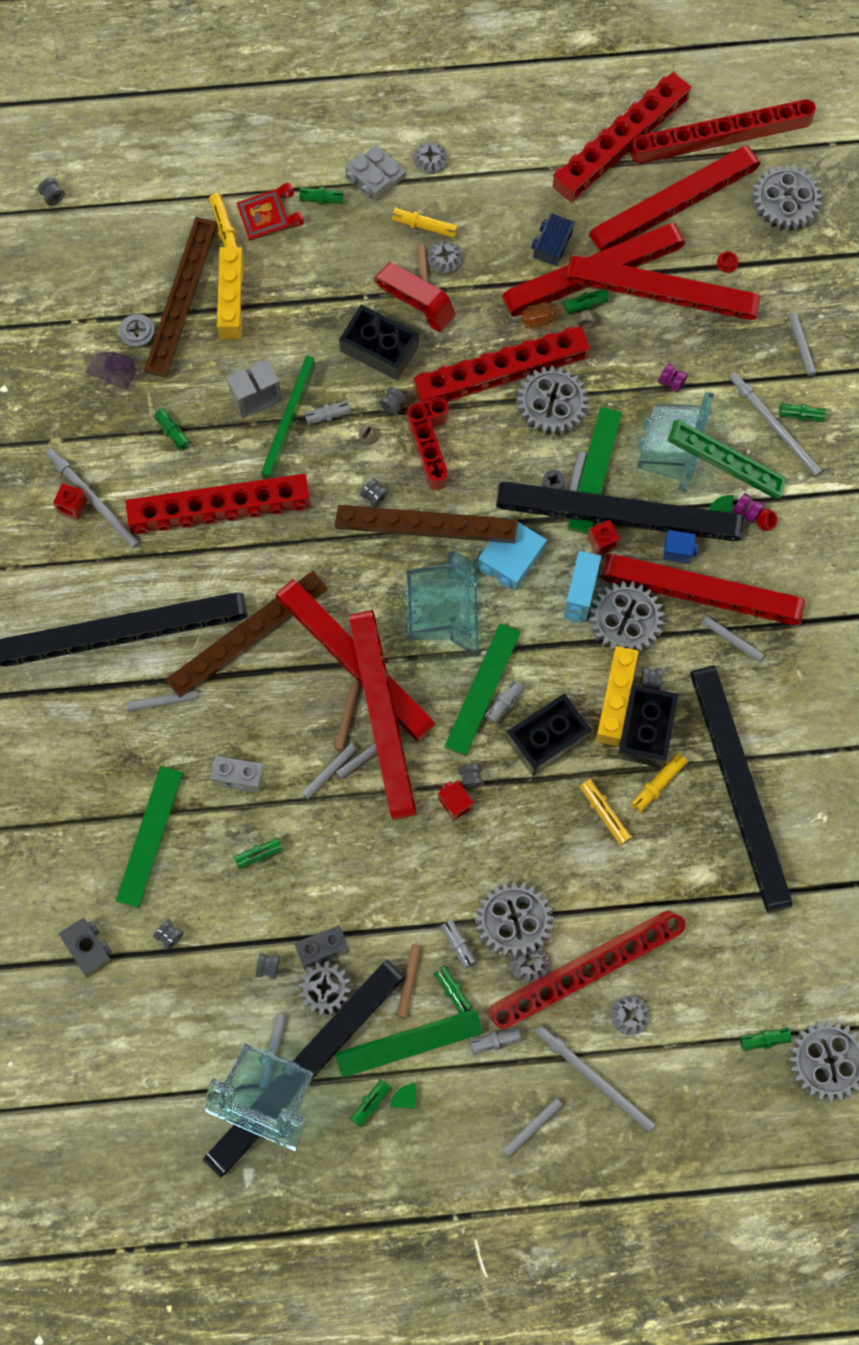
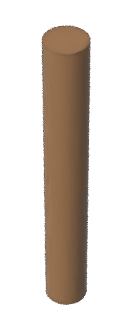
M420 245L417 247L419 278L428 282L426 247Z
M352 682L334 748L337 751H343L360 688L358 683Z
M415 944L411 945L397 1013V1017L400 1018L407 1017L421 946Z

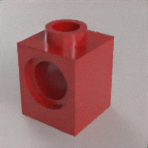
M64 483L61 484L53 501L57 513L79 520L87 503L83 490Z
M610 520L589 529L587 539L596 555L603 556L618 549L620 538Z
M458 780L454 783L449 781L439 788L438 800L453 822L473 809L474 803Z

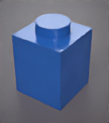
M668 530L665 538L663 559L690 564L692 556L696 557L698 543L694 542L695 534Z

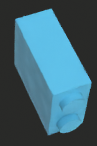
M518 522L515 544L490 542L478 558L477 567L486 576L492 575L498 579V582L505 588L509 589L511 587L516 591L546 548L547 540Z
M578 551L563 616L571 622H586L601 555Z

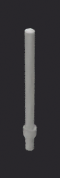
M736 372L732 373L729 379L739 389L738 393L744 399L747 398L815 477L819 475L822 470L753 393L754 389L749 383L746 384Z
M49 448L45 454L55 464V469L61 475L64 474L76 488L83 490L86 499L132 548L137 547L139 541L76 475L67 460L62 459L52 448Z
M542 1025L535 1033L550 1045L549 1049L555 1054L559 1053L648 1132L651 1131L655 1124L569 1050L561 1038L554 1037Z

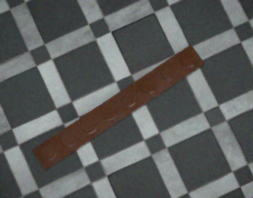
M199 217L194 219L144 369L147 374L164 378L168 376L217 228L216 221Z
M338 505L335 528L515 544L518 519Z
M313 570L298 581L314 599L327 591V586ZM277 598L273 599L166 678L167 684L181 698L293 615Z

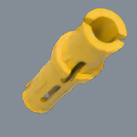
M219 193L213 194L209 197V202L219 228V238L223 241L224 247H238L235 238L236 232L231 226L223 197Z
M397 207L394 209L393 213L397 215L392 216V221L410 225V228L413 229L417 227L453 239L455 238L456 232L453 231H457L458 225L422 216L416 211L412 213Z
M676 753L650 783H645L643 790L630 802L633 809L636 810L638 808L637 812L642 813L653 799H657L664 787L688 764L686 758L682 756L680 759L681 754Z
M589 779L581 784L579 789L582 790L591 803L589 806L592 810H596L619 846L630 840L632 836L607 803V797L605 795L602 796L593 780Z

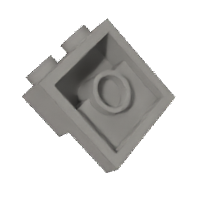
M377 144L365 155L360 153L345 166V175L348 181L356 184L367 198L370 197L375 202L406 177V171Z

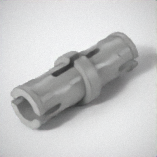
M347 400L329 406L325 404L322 408L304 412L308 426L326 420L330 422L333 418L351 414Z
M513 679L502 695L499 694L496 697L497 701L484 716L491 723L497 725L507 710L512 709L513 703L525 690V687Z
M452 919L447 921L452 930L451 932L445 923L440 926V929L450 943V950L455 952L463 969H467L470 966L465 957L468 958L471 965H474L477 960L466 944L468 942L467 939L461 936Z
M517 1026L499 1032L491 1031L489 1035L470 1039L469 1041L473 1055L488 1050H500V1047L521 1042Z

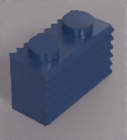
M550 213L548 220L543 219L539 231L542 233L540 237H535L531 249L534 250L533 258L558 266L573 234L575 222Z

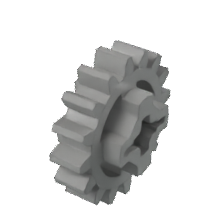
M328 961L325 962L324 967H321L317 962L316 969L313 970L307 967L309 974H301L304 983L298 984V988L302 989L303 992L298 995L299 998H306L303 1006L311 1005V1013L319 1009L320 1016L324 1015L325 1010H328L330 1015H333V1008L336 1007L340 1010L342 1008L340 1003L348 1001L345 994H350L351 989L345 986L350 984V979H343L346 972L345 970L337 972L339 967L337 964L330 968ZM321 973V977L319 979H317L315 982L311 981L314 976ZM331 974L339 980L341 985L332 982ZM326 979L328 988H331V990H326L323 999L321 990L318 987H323ZM308 992L317 995L318 1003L314 1002L310 998ZM338 996L334 1002L328 1004L330 998Z

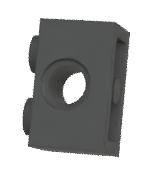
M83 917L58 934L83 974L88 978L112 962L109 957L112 951L105 941L101 943L96 935L100 932L93 921L88 923ZM93 941V948L88 952H83L82 945L84 942Z
M340 925L294 943L304 970H307V967L312 968L316 966L317 962L322 964L349 953V947Z

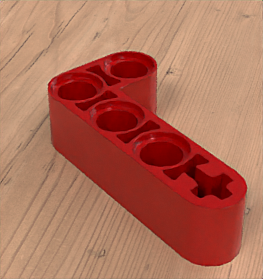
M388 262L374 277L375 283L383 291L424 313L430 327L437 332H441L456 316L451 300L444 291L392 262Z
M441 397L412 404L407 411L408 427L427 484L434 490H441L446 486L448 474L433 427L442 425L448 420L449 405ZM442 409L443 412L435 413L434 410ZM414 415L422 416L421 419H414L412 417ZM425 434L428 435L429 438L421 439L419 438V436ZM433 454L436 457L434 459H427L425 456ZM436 468V472L439 478H437L436 475H434V469Z

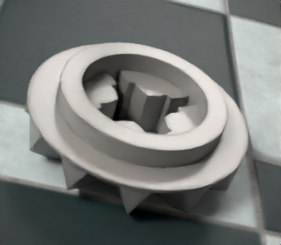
M429 140L428 143H421L418 148H415L413 161L419 170L425 173H435L446 165L447 153L445 147L442 148L439 143H431ZM429 151H431V153H432V155H433V159H432V162H431V163L429 162V159H428V153H429Z
M441 240L439 243L433 244L432 248L428 250V263L437 272H453L462 262V252L458 245L452 244L451 241L443 242ZM442 251L449 255L447 263L443 257H440L442 256Z
M134 314L126 317L121 322L119 335L128 347L130 345L136 348L141 345L146 346L150 340H153L155 329L148 317ZM136 325H138L140 331H143L139 332L138 337H136L133 333L135 331Z
M535 946V955L529 950L526 951V955L530 959L538 958L533 964L535 972L529 966L520 968L526 961L521 953L517 954L516 960L511 955V971L517 979L523 982L532 983L547 973L549 967L547 953Z
M623 996L611 1008L610 1018L613 1026L625 1035L639 1034L646 1028L650 1020L649 1009L645 1002L636 996ZM637 1008L634 1016L639 1023L632 1019L623 1023L622 1021L626 1016L624 1011L626 1009L631 1011Z

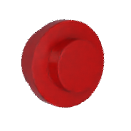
M726 251L718 256L716 264L720 271L731 273L737 269L739 261L733 252Z
M762 509L757 516L759 529L761 531H770L776 527L778 521L776 513L770 509Z

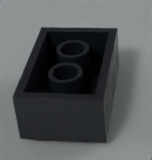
M361 304L339 338L340 352L398 381L419 347V333Z
M632 684L617 759L660 768L664 767L667 761L679 694Z
M564 693L506 732V740L533 777L591 737L592 729Z

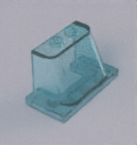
M705 392L701 405L655 403L652 416L646 417L643 430H647L646 437L641 436L638 450H642L637 468L679 479L678 490L687 492L697 457L668 442L673 421L677 419L704 433L714 394Z
M455 550L448 552V563L408 570L407 590L405 591L407 601L405 618L408 624V637L413 640L450 639V641L470 653L478 652L476 564Z
M245 1043L225 1083L212 1078L208 1086L204 1111L296 1151L306 1120L305 1117L298 1115V1112L312 1082L314 1072L298 1066L293 1061L281 1059L270 1051H263Z

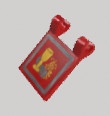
M284 183L275 190L236 202L249 241L289 227L304 225L301 212L298 211L289 217L286 216L280 199L289 198L294 195L291 183Z

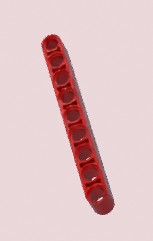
M803 99L639 135L633 140L631 158L639 164L806 128L812 123L816 105L812 100Z
M748 145L742 146L599 224L590 231L589 238L599 252L628 241L749 175L760 166L761 162Z
M669 223L588 256V258L636 268L681 249L686 242L677 225ZM566 265L505 291L501 297L510 315L516 317L589 286L567 281L569 265Z
M583 256L570 257L566 277L567 281L575 284L746 320L757 319L761 298L759 294Z
M607 554L605 556L600 576L602 580L609 583L621 585L622 581H624L626 587H630L631 582H634L636 589L642 584L643 591L650 589L652 593L790 625L801 624L805 607V600L801 597L616 554Z
M291 579L275 594L276 598L363 687L353 638L297 581ZM388 675L397 721L416 741H419L435 726V723Z
M373 610L350 614L349 621L392 820L416 816V805L375 614Z
M663 911L493 1003L488 1010V1016L497 1027L501 1029L509 1028L679 936L685 929V920L672 911ZM671 918H675V925L668 929V921ZM654 929L653 938L647 940L646 935L648 931ZM629 941H633V948L630 951H626L625 945ZM612 952V959L604 963L605 955ZM586 964H591L590 972L583 974V967ZM566 975H570L569 983L567 985L562 986V978ZM549 987L548 994L540 997L541 989ZM526 998L528 1000L527 1005L519 1009V1001ZM506 1010L505 1018L497 1020L498 1012Z

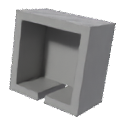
M268 359L257 361L249 367V370H238L227 377L230 396L242 419L282 401L280 383Z

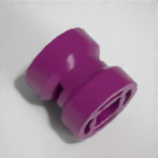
M668 363L662 371L658 383L663 386L668 385L672 391L678 393L684 385L688 373L678 371L674 365Z
M744 493L733 509V512L743 515L746 521L752 524L763 509L764 504L759 501H753L750 495Z

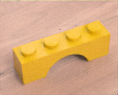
M220 247L217 308L219 339H241L242 336L241 285L244 273L242 247Z
M615 646L595 742L618 746L620 743L638 656L637 650Z

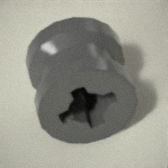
M47 178L38 186V192L44 196L45 202L51 206L59 203L65 196L64 190L58 187L59 184L55 178Z
M390 387L386 391V397L381 398L379 404L388 413L397 415L400 412V406L407 402V397L400 390Z
M549 470L544 474L542 487L564 490L565 476L558 470Z
M372 479L363 488L360 496L363 499H368L370 505L376 508L385 500L389 490L379 486V482L376 479Z
M643 666L641 686L661 690L662 668L652 670L649 667Z
M465 765L458 769L459 774L462 776L460 784L463 789H473L484 785V780L480 775L482 772L481 765Z
M168 919L156 930L153 938L157 941H162L164 947L170 950L182 938L184 932L181 929H176L173 926V922Z
M260 952L256 977L269 976L270 979L276 980L280 956L274 955L270 957Z

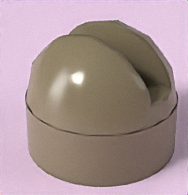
M591 310L580 312L578 326H582L584 329L593 328L595 326L594 313Z
M371 426L362 427L359 431L360 442L364 445L374 444L377 440L376 430ZM367 431H370L369 434L367 435V438H364V435L366 434V432H367Z

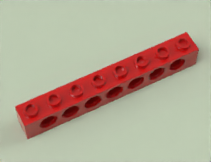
M674 71L667 77L663 76L656 87L648 89L640 101L632 103L624 115L620 114L609 128H604L594 141H589L579 154H574L564 167H559L553 175V188L572 203L631 151L633 140L637 136L651 133L689 100L692 87Z
M571 326L562 332L548 333L542 338L536 340L529 339L517 346H506L500 351L494 353L487 352L475 359H464L458 364L452 366L445 365L433 372H422L413 377V388L419 402L436 397L444 398L447 402L524 379L527 375L533 376L534 370L540 374L542 367H545L546 371H550L551 366H554V369L588 359L590 346L582 326ZM559 345H566L568 348H560ZM545 351L547 354L541 355L538 352ZM523 357L526 361L522 362L517 360V358ZM504 364L506 367L499 368L496 365ZM478 370H481V371H484L485 373L479 375V374H476L475 372L478 371ZM462 377L464 380L456 381L454 378ZM436 383H440L443 386L440 388H436L433 385Z
M306 473L125 500L128 526L131 533L145 534L150 530L167 531L171 527L178 526L188 528L198 523L213 524L218 520L235 521L239 517L245 516L256 518L261 516V514H281L286 510L302 511L307 507H311ZM284 493L292 494L289 498L281 497ZM262 496L269 497V499L264 502L258 500ZM240 499L246 500V503L243 505L236 504ZM216 503L224 504L221 508L213 507ZM194 506L202 507L199 511H191ZM173 509L179 510L175 515L168 514ZM151 512L156 513L153 518H146L147 514Z

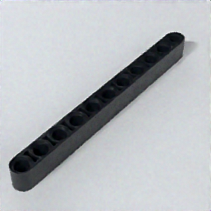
M512 482L499 483L496 500L497 508L509 511L603 523L610 520L613 525L660 532L671 530L695 534L696 537L725 541L742 540L744 516L735 513Z
M240 592L229 593L0 639V666H14L241 621L248 617L244 594Z
M715 665L691 670L692 684L764 907L768 914L792 908V898Z
M388 959L385 960L215 1144L202 1161L217 1176L222 1178L331 1060L335 1053L342 1048L405 978V975Z

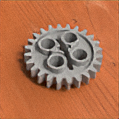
M786 164L785 169L777 165L776 171L770 167L768 174L762 172L761 178H757L751 200H754L753 208H757L756 215L763 214L762 222L768 219L770 220L769 226L776 223L777 230L783 225L785 230L788 231L789 226L797 230L799 224L804 228L807 222L812 223L813 218L817 217L822 205L823 195L820 194L822 187H816L818 180L811 181L812 173L807 176L805 175V168L799 172L797 171V165L794 166L793 170L790 169L788 164Z
M551 366L550 371H546L545 367H542L540 374L534 370L533 377L530 375L526 376V382L522 381L521 389H518L517 396L519 397H517L516 404L519 405L517 411L522 413L521 420L528 419L527 427L534 424V432L541 428L543 429V435L549 430L551 435L554 436L557 430L563 435L565 428L572 432V424L576 427L579 426V420H584V413L588 411L587 404L589 403V398L585 397L587 396L588 389H583L584 382L577 383L578 375L570 377L571 370L563 373V367H560L557 372L554 366ZM555 384H558L559 387L557 389L556 399L553 404L551 417L547 418L546 415L549 410V403L552 399L553 389ZM546 386L549 390L543 391L540 387ZM564 391H567V392H569L571 395H569V396H564V395H562L561 393L564 392ZM542 406L544 409L536 410L534 407ZM563 411L565 415L559 416L556 412Z
M622 581L620 588L613 583L612 591L605 587L604 595L598 593V601L593 600L592 602L594 608L590 609L589 615L594 617L589 619V624H594V626L591 628V632H598L595 638L596 641L604 640L602 647L608 644L611 645L610 652H613L615 646L632 650L635 649L640 654L641 646L648 650L650 647L649 642L655 644L657 640L655 636L661 635L662 631L659 628L664 626V622L660 619L664 618V613L658 611L661 610L662 604H655L658 597L650 598L651 590L649 589L644 593L642 591V584L636 589L634 582H631L630 587H626L625 582ZM622 600L626 603V606L619 607L615 602ZM632 601H635L636 605L631 612V616L627 620L622 634L619 636L617 632L622 625L623 618H625ZM644 610L647 616H639L636 611ZM614 620L617 626L610 627L606 624V621ZM633 629L637 631L638 635L630 636L627 630Z
M515 882L512 883L511 888H508L506 883H503V890H499L495 886L494 895L486 892L488 901L481 899L480 905L482 908L476 909V914L479 915L475 917V923L479 925L476 927L477 933H482L480 941H487V949L494 946L495 955L503 951L505 959L509 953H512L514 960H516L518 953H521L523 958H526V951L528 950L535 955V946L543 949L542 940L549 941L547 933L553 932V926L549 925L554 923V917L549 916L552 914L553 909L547 907L549 900H541L542 892L535 895L534 886L526 890L525 883H522L520 888H517ZM508 901L512 903L516 921H518V929L522 937L520 940L516 935L514 921L511 920ZM520 903H525L529 907L527 909L522 910L519 909L517 905ZM497 909H502L506 913L498 916L493 912ZM526 925H532L536 929L532 932L525 931L523 928ZM503 931L512 933L508 938H504L500 934Z
M830 1020L825 1022L824 1027L820 1021H817L815 1029L809 1024L806 1026L808 1034L801 1030L798 1033L801 1040L793 1039L792 1042L797 1048L789 1049L791 1053L795 1054V1057L788 1059V1062L795 1063V1066L789 1071L797 1072L798 1074L793 1079L794 1082L801 1080L803 1083L800 1086V1090L808 1087V1096L810 1097L816 1092L817 1100L819 1101L823 1099L824 1095H826L828 1102L833 1100L834 1095L838 1101L843 1100L842 1093L848 1098L852 1096L850 1088L856 1092L859 1091V1086L857 1085V1082L859 1083V1041L855 1040L858 1033L855 1032L850 1035L848 1033L850 1026H846L843 1030L840 1029L841 1024L839 1021L835 1023L834 1027H832ZM822 1039H824L826 1042V1050L823 1044L821 1043ZM833 1040L841 1042L843 1047L841 1052H837L832 1048ZM810 1045L818 1048L819 1056L817 1058L809 1055L808 1047ZM827 1057L829 1059L833 1058L834 1063L825 1064L824 1059ZM840 1064L848 1066L850 1070L848 1077L840 1074ZM816 1070H822L825 1073V1082H819L816 1079ZM832 1072L837 1080L836 1083L832 1080Z

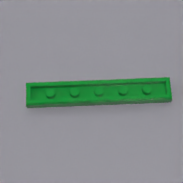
M306 356L262 468V480L274 477L315 370V360L313 357Z
M600 407L578 492L601 494L622 414L621 411ZM570 519L568 530L588 535L593 522Z
M679 419L673 421L668 442L774 499L781 498L786 477Z
M499 623L444 748L465 757L467 756L518 641L520 631Z
M162 766L159 768L115 900L117 903L140 909L183 777V772Z
M476 1009L336 1052L335 1056L341 1076L345 1078L483 1034L478 1012Z

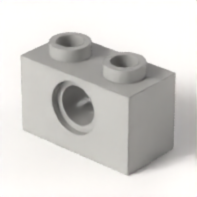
M215 756L211 781L213 786L260 793L264 768L261 763Z

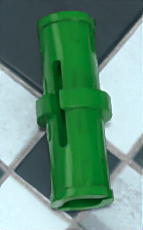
M300 187L299 201L318 202L319 205H323V203L343 205L344 191L325 190L324 187H319V189Z
M603 289L592 293L584 292L579 297L563 301L565 312L570 314L582 309L589 310L592 306L609 302V295L607 290Z
M781 403L779 417L794 418L801 422L810 420L824 423L826 408L808 407L806 404L792 405Z
M165 408L156 411L153 418L164 430V435L173 441L179 451L185 450L191 442L183 434L179 423L170 417Z
M278 837L259 846L255 844L252 849L233 857L240 870L258 861L262 863L264 862L263 859L282 852L283 849ZM265 849H269V850L266 851V852H263V853H261V854H258V855H256V856H254V857L248 859V857L251 856V855H253V854H256V853H258V852H260V851H263V850H265Z
M446 965L440 968L445 978H443L439 970L434 972L433 975L445 990L444 995L446 998L449 997L459 1014L465 1012L461 1003L464 1004L467 1010L473 1007L462 992L461 984L456 983Z
M788 1027L771 1031L765 1029L761 1030L760 1033L740 1036V1046L743 1052L758 1048L771 1049V1046L792 1042L791 1032Z
M379 1079V1082L367 1096H363V1102L349 1119L362 1128L374 1111H378L380 1108L378 1105L392 1088L382 1079Z

